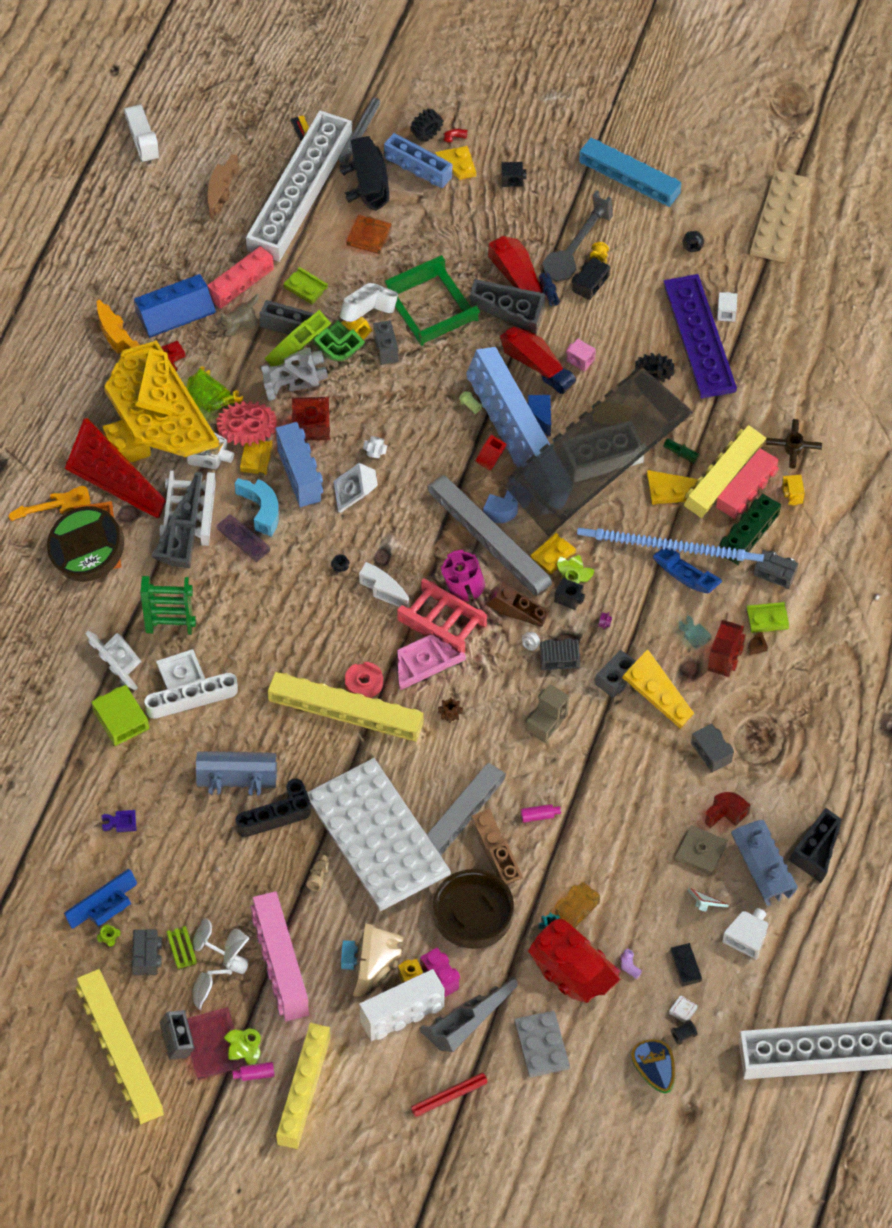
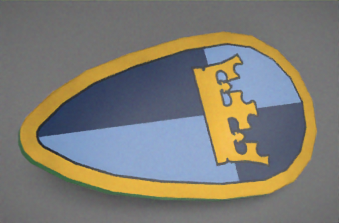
M650 1039L639 1042L633 1047L631 1052L635 1068L655 1090L664 1094L669 1093L675 1082V1062L672 1049L661 1040Z

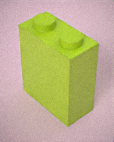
M127 685L117 687L112 692L104 696H98L94 701H91L95 716L114 746L149 730L148 719Z

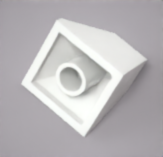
M358 463L334 480L338 512L342 513L378 486L374 469Z

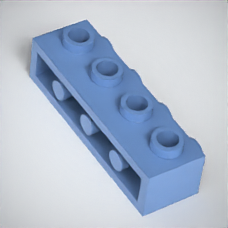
M393 133L384 143V158L401 166L404 170H408L416 176L429 181L432 185L443 188L452 178V163Z

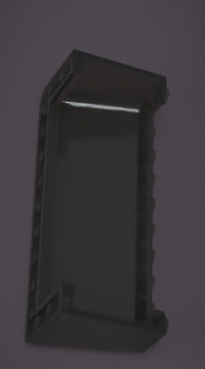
M636 368L626 379L624 378L616 385L618 387L616 391L611 389L604 395L606 398L604 401L598 400L591 406L593 409L591 412L585 411L578 417L579 422L569 424L565 428L567 432L563 435L561 432L552 439L554 443L550 446L548 443L539 450L540 454L537 457L532 455L526 461L527 465L524 468L519 466L507 478L509 480L505 485L507 490L548 537L693 413L687 405L644 368L641 370Z

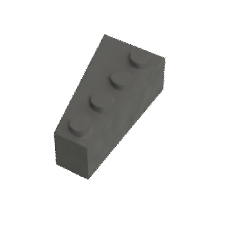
M474 279L470 293V305L473 307L477 306L478 309L537 335L545 306V294Z

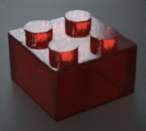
M329 397L292 398V423L297 422L299 428H303L305 433L304 441L330 440Z
M726 620L721 621L710 650L708 671L730 677L731 672L736 671L739 662L738 657L742 655L745 646L743 645L746 635L743 634L744 626Z

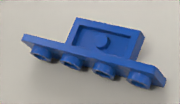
M130 869L125 870L64 912L69 926L73 929L88 918L97 926H100L128 907L131 902L124 893L137 885Z

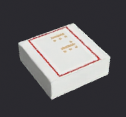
M680 995L669 1010V1014L685 1023L686 1020L693 1016L698 1006Z

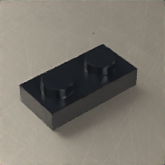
M690 943L671 947L670 953L682 987L702 982Z

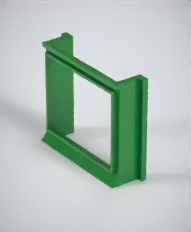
M442 255L385 280L387 289L400 294L438 276L462 310L461 313L420 331L397 297L395 308L421 346L469 322L479 321L478 314L480 310L477 306L471 308L447 273L445 259Z

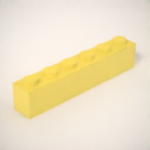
M748 425L745 430L741 429L735 436L736 441H730L725 448V454L722 452L715 460L717 463L715 465L711 464L705 472L707 475L705 477L701 476L695 485L697 487L695 489L691 488L685 495L687 500L684 506L701 519L717 501V497L765 442L766 437Z
M314 1023L309 1024L276 1134L277 1145L294 1149L299 1147L330 1042V1027Z

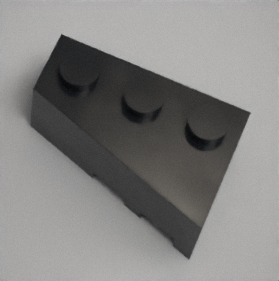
M825 808L788 860L822 883L828 872V866L842 819Z

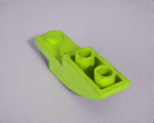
M318 310L291 332L264 359L271 367L283 364L285 358L303 350L324 329L328 328L331 322Z

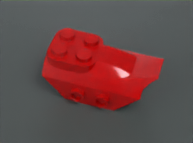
M564 919L552 921L538 934L528 950L543 973L544 978L557 985L563 995H568L574 1000L588 1003L595 996L608 993L621 980L619 977L621 971L606 958L601 950H596L586 937Z

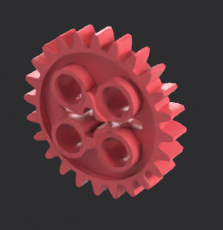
M251 400L248 404L242 401L240 405L235 402L234 407L228 405V409H222L223 413H219V418H217L216 424L219 435L227 439L228 443L234 441V445H237L239 442L242 446L245 443L251 446L252 442L259 444L258 440L265 441V437L270 438L271 433H275L277 427L274 411H271V407L266 408L265 404L259 405L258 401L255 404H252Z

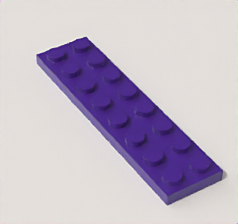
M699 274L664 280V289L700 398L735 393L737 387Z

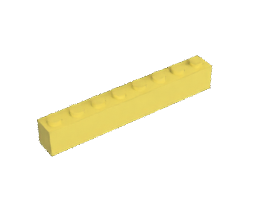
M275 672L268 689V701L417 742L424 723V713L417 709H408L399 704L386 703L378 698H368L360 693H350L344 689L332 688L323 683H314L305 678L292 677L287 673Z
M100 969L78 977V986L75 989L79 998H84L85 1003L83 1007L86 1014H91L93 1018L91 1025L94 1032L98 1031L101 1036L98 1040L102 1049H107L108 1055H106L110 1067L114 1066L116 1069L114 1076L117 1083H122L124 1087L122 1090L126 1102L130 1100L132 1105L130 1111L133 1118H138L141 1125L164 1115L162 1104Z

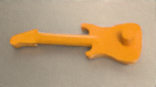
M78 486L66 493L50 494V499H56L55 501L28 507L22 505L8 515L9 520L14 521L17 518L26 517V514L62 507L59 509V513L63 514L75 509L74 506L91 504L88 489L85 486Z

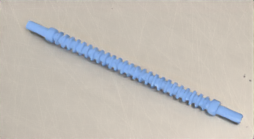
M578 528L577 535L595 537L596 540L605 539L607 541L610 539V542L613 540L616 543L618 541L621 543L626 542V544L630 542L631 545L636 543L637 546L641 544L643 547L644 545H647V547L651 545L652 548H655V546L658 549L663 547V550L668 548V550L673 549V551H676L678 549L679 552L684 550V553L689 551L690 554L692 552L695 554L699 552L700 555L705 553L706 556L710 554L711 557L713 555H716V557L721 556V558L726 556L727 559L732 557V560L737 558L738 561L746 559L763 562L764 554L745 552L744 549H738V551L735 548L731 550L730 547L728 549H725V547L721 549L720 546H717V548L714 545L709 547V544L704 546L703 543L701 545L696 543L694 545L693 542L688 544L687 541L683 543L682 540L680 542L677 540L673 542L672 539L667 541L666 538L662 540L661 537L659 539H656V537L651 538V536L646 538L645 535L643 537L640 534L635 536L634 533L632 535L630 533L625 535L624 532L620 534L619 531L614 533L613 530L609 532V530L604 531V529L600 528L597 530Z

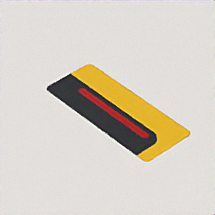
M303 115L291 118L300 142H302L309 130Z

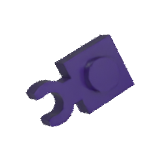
M135 810L115 811L116 816L113 817L109 814L102 815V821L109 822L108 824H102L103 831H110L112 828H116L117 832L137 831Z

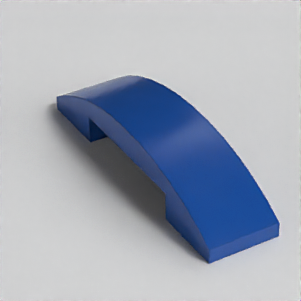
M662 548L653 556V559L667 573L696 591L710 593L722 582V579L709 571L703 573L682 560L680 553L673 551V549L668 550L666 548L663 550Z

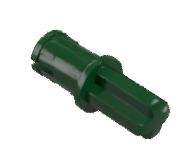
M669 438L664 442V448L678 454V458L682 457L693 464L697 462L700 453L686 447V444L681 445Z

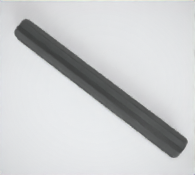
M373 97L339 156L340 163H347L351 158L350 140L363 136L380 106L379 98Z

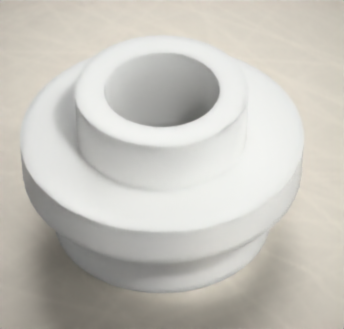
M526 632L522 635V644L528 650L534 651L540 644V639L536 633Z

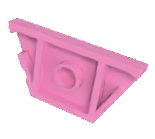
M432 634L399 649V689L407 688L466 660V655L463 652L458 653L453 650L451 645L441 642L439 638Z

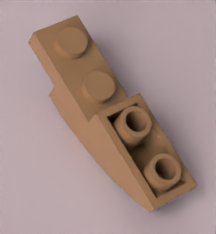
M231 154L224 166L217 164L211 175L207 194L209 216L212 220L216 214L221 212L223 203L228 201L230 197L229 185L234 174H237L240 169L238 156Z
M487 809L472 815L471 820L479 835L478 839L498 877L507 885L523 879L509 845L504 841L491 810Z

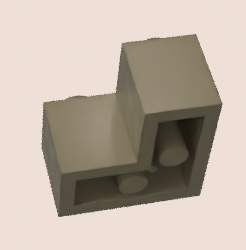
M551 684L546 689L541 690L538 695L539 704L537 710L534 713L531 712L526 719V731L545 743L567 718L569 710V695Z

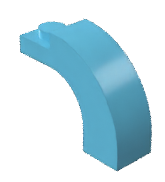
M238 478L235 482V494L252 500L260 506V510L254 519L255 530L272 537L279 522V507L276 494L269 485L259 479L255 484H252L248 480Z

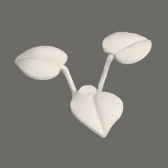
M206 918L202 919L200 926L195 932L193 948L195 951H200L205 944L224 955L223 965L226 967V970L207 971L206 974L202 972L198 976L192 995L194 1004L199 1010H202V1004L211 990L212 974L227 973L231 975L232 971L243 974L248 967V959L238 956L237 953L250 938L239 929H233L225 942L226 950L223 951L208 942L207 939L211 935L212 925L210 920Z

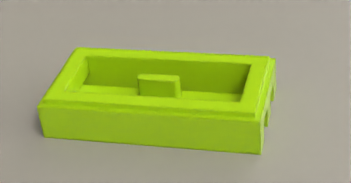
M183 926L182 929L176 928L172 932L170 930L166 931L177 969L197 964L186 926ZM182 934H184L186 944L190 953V961H188L187 955L180 936ZM176 936L184 961L183 963H180L179 957L172 937Z

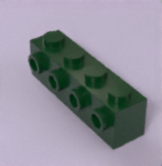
M763 493L758 499L755 498L748 512H743L739 523H735L731 527L730 534L722 538L719 543L720 548L725 547V549H728L730 547L731 550L735 548L736 551L744 549L745 552H750L780 515L781 504ZM729 557L728 559L738 566L742 562L738 561L737 558L732 560V557Z

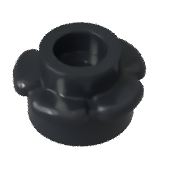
M336 555L331 561V566L336 572L346 571L349 568L350 562L345 555Z

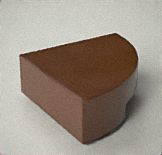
M763 632L757 633L750 641L749 655L768 651Z

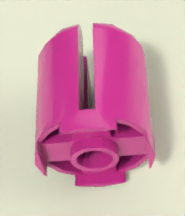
M463 550L453 551L448 554V558L444 561L443 566L441 565V572L450 594L464 602L470 601L465 585L469 584L474 599L478 598L484 591L485 579L476 556ZM459 565H462L463 571H459Z

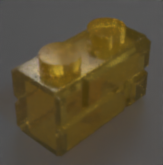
M581 882L578 886H572L568 892L569 895L565 899H559L555 905V915H560V919H564L574 928L600 904V895L585 882Z

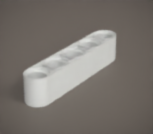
M225 673L150 694L144 700L146 714L148 717L155 719L234 697L238 692L237 678L232 673Z

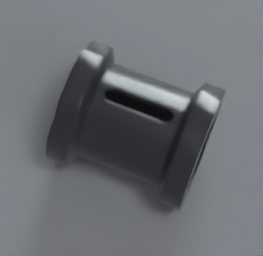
M690 1019L677 1028H671V1034L678 1045H681L689 1037H696L698 1035L697 1029Z

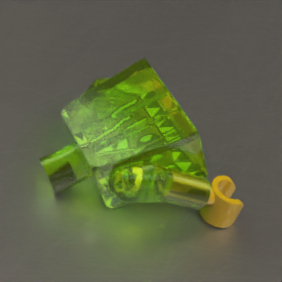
M203 366L188 378L186 389L199 410L202 407L210 413L227 405L235 404V402L241 404L243 401V396L238 397V390H235L233 395H230L231 392L211 377L210 370L205 371Z

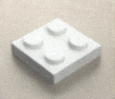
M193 649L156 661L166 689L205 679Z

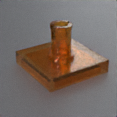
M358 214L347 238L346 245L381 254L392 229V223Z

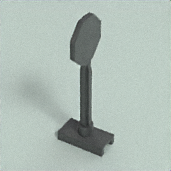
M596 190L592 195L594 206L592 215L566 251L562 250L548 254L543 261L545 276L546 272L549 273L550 278L555 282L572 277L577 270L573 253L598 219L602 217L610 221L613 217L611 197L608 196L604 200L600 198L599 191Z

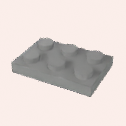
M555 1010L515 1019L514 1023L529 1078L570 1069Z

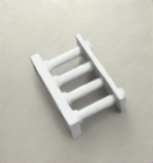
M170 471L169 478H166L165 489H168L164 524L160 525V536H163L174 511H171L172 503H179L184 497L173 496L174 488H187L192 482L175 480L174 471ZM207 472V480H203L201 484V489L205 491V495H202L199 499V504L203 506V511L198 513L197 520L202 522L201 527L198 526L195 530V536L201 538V545L209 546L216 487L215 473Z

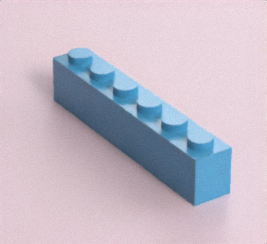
M590 138L580 150L579 163L668 207L672 205L681 192V181L615 148H611L601 141Z

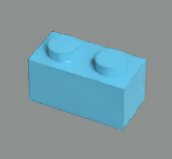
M343 941L341 969L354 970V965H357L355 953H358V946H356L355 941Z

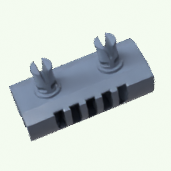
M198 751L196 756L197 787H209L208 792L213 795L215 788L217 789V795H219L221 787L224 786L249 787L248 793L252 796L254 789H256L258 796L261 794V788H276L277 753Z
M758 820L731 831V835L766 905H771L769 898L773 896L779 902L782 893L789 899L798 887L791 873L788 872V867L784 864V859L780 856L778 847H775V841L771 839V833L765 821Z

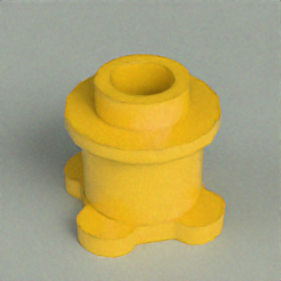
M601 241L593 243L589 261L594 257L600 260L601 263L607 264L606 258L608 257L609 246Z

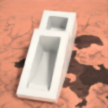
M366 562L359 573V583L373 589V597L397 607L403 605L409 608V597L403 588L387 573Z

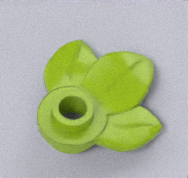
M580 555L572 557L569 561L560 557L557 562V568L562 574L561 578L570 580L568 577H571L573 579L571 581L578 584L579 582H588L594 574V569L583 568Z
M236 1029L228 1032L224 1037L231 1044L228 1050V1059L238 1060L245 1058L247 1065L256 1064L260 1058L258 1046L261 1042V1036L259 1032L255 1029H246L244 1031ZM248 1036H253L254 1041H249Z

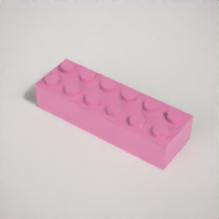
M277 891L253 897V905L250 906L251 918L254 927L256 926L258 943L262 947L263 960L267 964L268 978L272 981V991L274 998L276 997L279 1015L284 1016L285 1022L309 1016L307 993Z

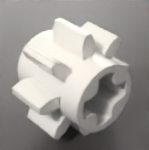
M371 436L370 440H365L363 449L367 451L366 455L380 458V455L386 454L387 445H384V439Z

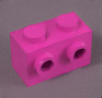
M437 947L420 957V967L423 973L432 969L435 971L445 989L444 998L459 990L460 975L455 968H451L449 959L444 952L441 953Z

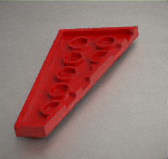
M84 418L64 469L151 516L160 518L166 504L165 498L88 418Z

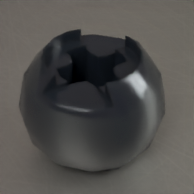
M688 231L682 239L683 247L688 252L700 251L705 242L703 235L699 231Z

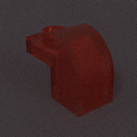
M719 793L714 796L713 806L705 813V824L712 828L719 820L725 817L737 826L749 815L751 804L736 793Z

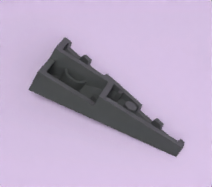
M195 472L190 486L187 487L182 501L180 500L167 525V529L163 536H161L155 551H153L152 558L170 566L191 568L202 472Z
M516 978L508 979V982L500 988L497 986L491 988L492 993L486 996L478 995L454 1008L444 1018L441 1016L435 1019L436 1023L433 1025L421 1026L419 1028L421 1033L440 1051L453 1052L518 986Z

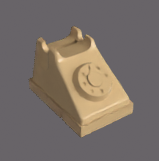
M365 923L359 940L352 996L361 997V995H366L373 987H378L387 978L391 969L397 968L398 961H395V959L402 955V950L397 945L399 943L403 944V936L374 928L372 924Z

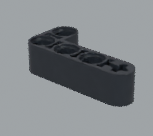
M297 778L291 779L286 785L287 799L239 813L235 819L238 835L249 837L307 819L311 814V807L304 783Z

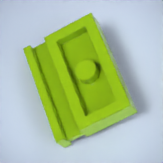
M301 267L283 283L285 289L311 305L323 294L325 289H328L326 282Z
M785 602L747 606L746 611L748 613L751 633L789 629Z

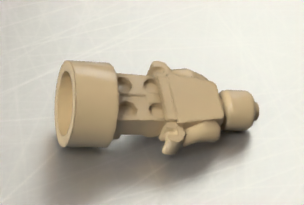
M326 855L321 856L320 861L310 870L312 875L308 877L306 886L312 891L321 890L324 883L323 875L329 872L328 857Z

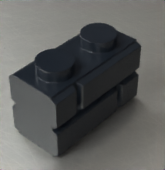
M594 257L589 262H585L579 274L576 273L572 278L573 292L591 300L609 278L610 266L604 262L601 263L600 260Z

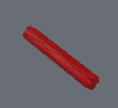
M479 1073L412 1105L411 1111L415 1117H418L487 1084V1077L484 1073Z

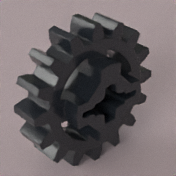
M653 353L650 356L644 354V358L638 357V361H635L634 373L637 374V378L642 377V381L647 380L648 383L655 381L656 384H658V381H662L664 383L665 379L670 380L671 376L674 375V363H672V359H667L666 355L662 357L660 353L657 356Z

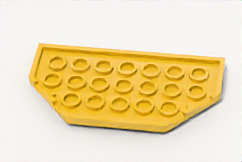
M157 340L123 350L120 360L116 363L111 372V377L104 386V391L134 441L183 457L219 447V440L169 359L168 374L171 382L170 392L172 393L173 415L136 406L149 348L163 351Z

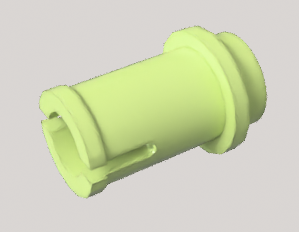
M465 391L460 395V403L465 404L474 414L481 410L482 404L472 397L471 392Z

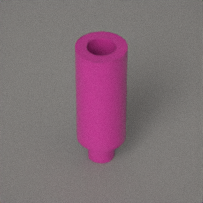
M552 804L521 808L523 823L552 819L554 815L561 814L560 806L553 807Z
M273 1062L240 1066V1070L233 1071V1079L241 1078L242 1081L275 1077Z

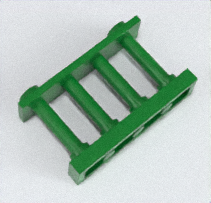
M142 576L140 594L146 633L153 634L154 626L158 624L187 625L188 635H192V627H196V616H193L191 597L193 596V585H189V577H185L184 587L154 586V584L150 583V576ZM155 594H183L184 597L155 596ZM155 604L185 605V607H158ZM156 614L186 615V618H185V617H158V615H156Z

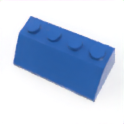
M201 274L134 298L135 312L149 338L216 313L209 289Z

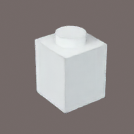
M719 292L717 321L735 322L737 293Z

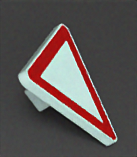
M688 887L687 891L697 900L695 906L698 907V910L706 912L709 905L727 908L729 906L728 903Z

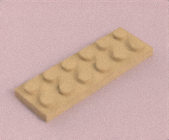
M775 170L750 255L785 263L809 184L808 177Z

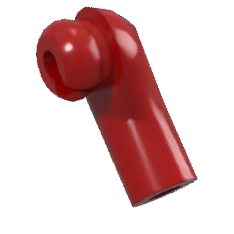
M454 128L445 131L443 140L444 142L451 143L453 137L467 139L468 130Z

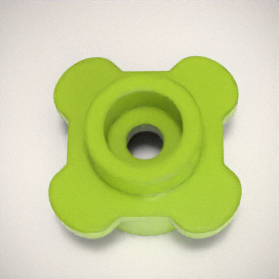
M104 925L100 930V934L97 935L98 942L107 943L109 947L115 945V940L121 935V932L111 925Z

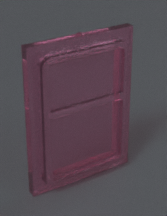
M228 1007L187 1018L195 1047L190 1055L198 1080L240 1068V1066H246L244 1058L238 1060L228 1059V1050L231 1044L224 1037L228 1032L235 1030Z

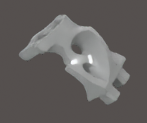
M305 348L285 358L284 363L279 366H261L268 401L276 399L278 390L283 385L290 383L289 391L317 387L319 386V381L327 379L326 367L317 369L315 367L316 364L324 363L322 351L311 352V348ZM298 360L299 364H292V361ZM299 378L303 379V382L300 384L294 383Z

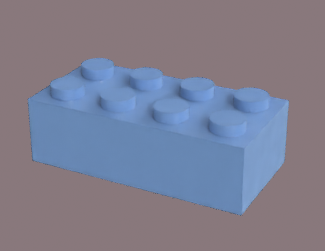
M294 422L276 427V442L279 456L299 507L321 502V494L323 493L321 483H323L321 473L316 471L317 464L315 458L310 456V445L304 441L305 433L303 428H299L298 423Z

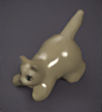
M258 294L250 301L238 304L229 314L221 313L222 317L218 320V324L221 328L226 329L224 332L226 337L234 335L242 326L247 330H252L257 325L258 319L255 316L253 306L258 302Z

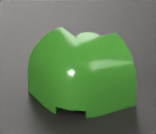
M338 320L329 329H324L315 337L313 344L328 359L342 362L364 346L365 341L353 329L349 332Z

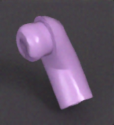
M625 949L620 955L621 968L637 979L641 975L642 970L633 965L634 953L630 949Z

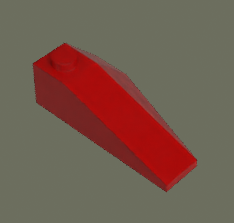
M501 236L488 243L489 259L513 287L542 293L529 253L518 239Z
M512 327L500 335L505 354L545 377L551 378L563 369L544 339L533 332Z

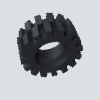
M432 108L424 109L423 113H418L419 116H415V121H412L410 126L411 132L422 142L429 141V138L433 139V136H436L438 134L437 131H440V127L443 126V118Z

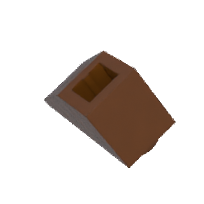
M504 582L499 583L491 590L486 601L487 606L502 615L543 627L549 610Z

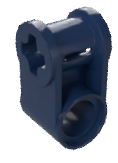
M564 368L551 378H546L544 375L541 376L544 383L554 388L560 394H564L576 382L573 373Z

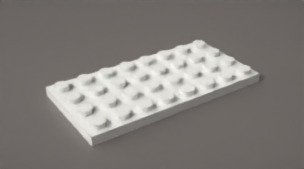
M375 758L307 792L310 805L380 912L451 875L449 867Z

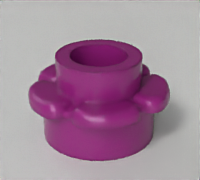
M610 612L601 613L598 627L603 628V630L606 627L610 628L612 617L609 616Z

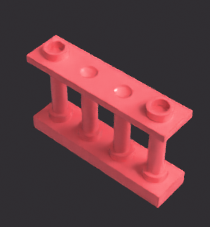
M423 578L421 581V591L423 593L410 608L403 605L397 610L398 621L425 637L431 634L436 636L441 642L451 645L452 649L458 653H465L464 639L476 624L484 628L486 627L487 615L481 609L474 608L438 587L433 581ZM429 596L438 600L439 602L426 617L416 613ZM445 605L455 610L442 626L432 623ZM461 614L471 619L458 636L448 632Z

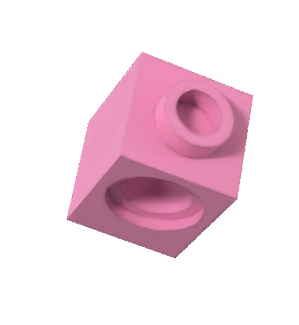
M577 339L566 350L567 362L585 372L595 360L596 349Z

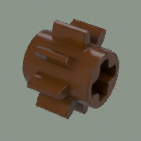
M451 697L446 701L442 700V706L438 707L441 720L445 719L449 723L459 720V714H462L463 710L462 707H459V700L455 701Z

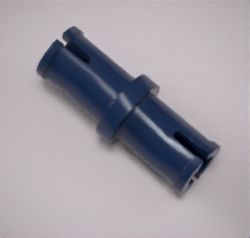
M546 272V276L545 273L539 275V280L543 287L542 292L546 295L550 306H553V304L557 306L560 303V299L556 293V285L552 283L549 273Z

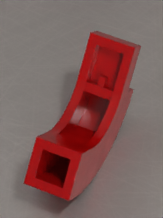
M490 435L477 456L475 463L491 472L506 449L507 444Z

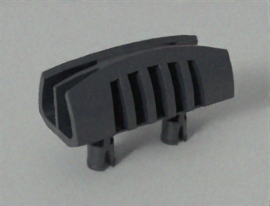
M370 136L350 140L353 155L352 161L339 165L343 176L356 170L358 187L345 192V198L348 203H351L361 197V200L369 209L377 211L389 202V182L385 161L380 148L375 146Z

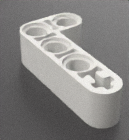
M142 105L124 108L125 118L141 162L159 158L157 138L155 132H151Z
M368 283L344 298L340 318L346 321H355L373 308L382 312L393 313L398 294L378 284Z

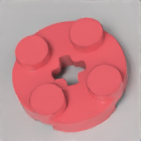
M363 662V664L359 665L356 663L346 671L345 688L350 693H360L365 697L373 698L383 688L382 672L373 663ZM365 677L368 678L367 683H361L359 680L365 679Z

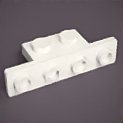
M87 631L85 634L89 638V644L100 651L98 655L102 660L110 664L109 669L115 675H119L121 678L119 680L123 686L127 685L128 688L136 690L138 687L128 674L142 661L123 637L117 633L104 645L96 634Z

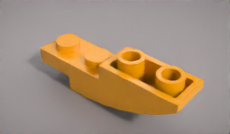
M100 299L97 300L100 328L114 351L119 354L123 350L139 346L140 344L136 340L133 341L123 329L122 318L118 314L115 315L108 304H104Z

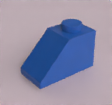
M528 395L527 404L544 434L551 436L550 395Z

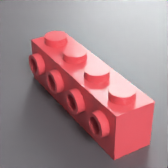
M260 246L208 284L207 287L213 303L221 309L274 270L273 256Z
M760 448L717 497L716 508L733 519L739 514H743L747 504L753 502L757 497L758 491L766 487L769 478L777 474L779 470L777 467L778 459Z

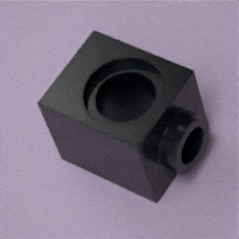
M502 162V187H523V180L527 179V171L523 169V162Z
M562 578L555 591L554 602L576 610L578 604L582 605L585 599V594L583 593L584 586Z

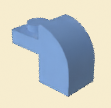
M510 484L504 498L489 494L483 512L494 523H506L516 517L519 499L517 486Z

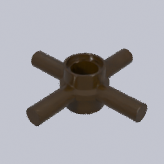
M798 419L792 420L791 432L785 439L766 438V445L785 447L786 453L790 455L789 468L791 469L796 468L797 455L801 453L803 448L822 450V442L803 440L802 434L799 433Z

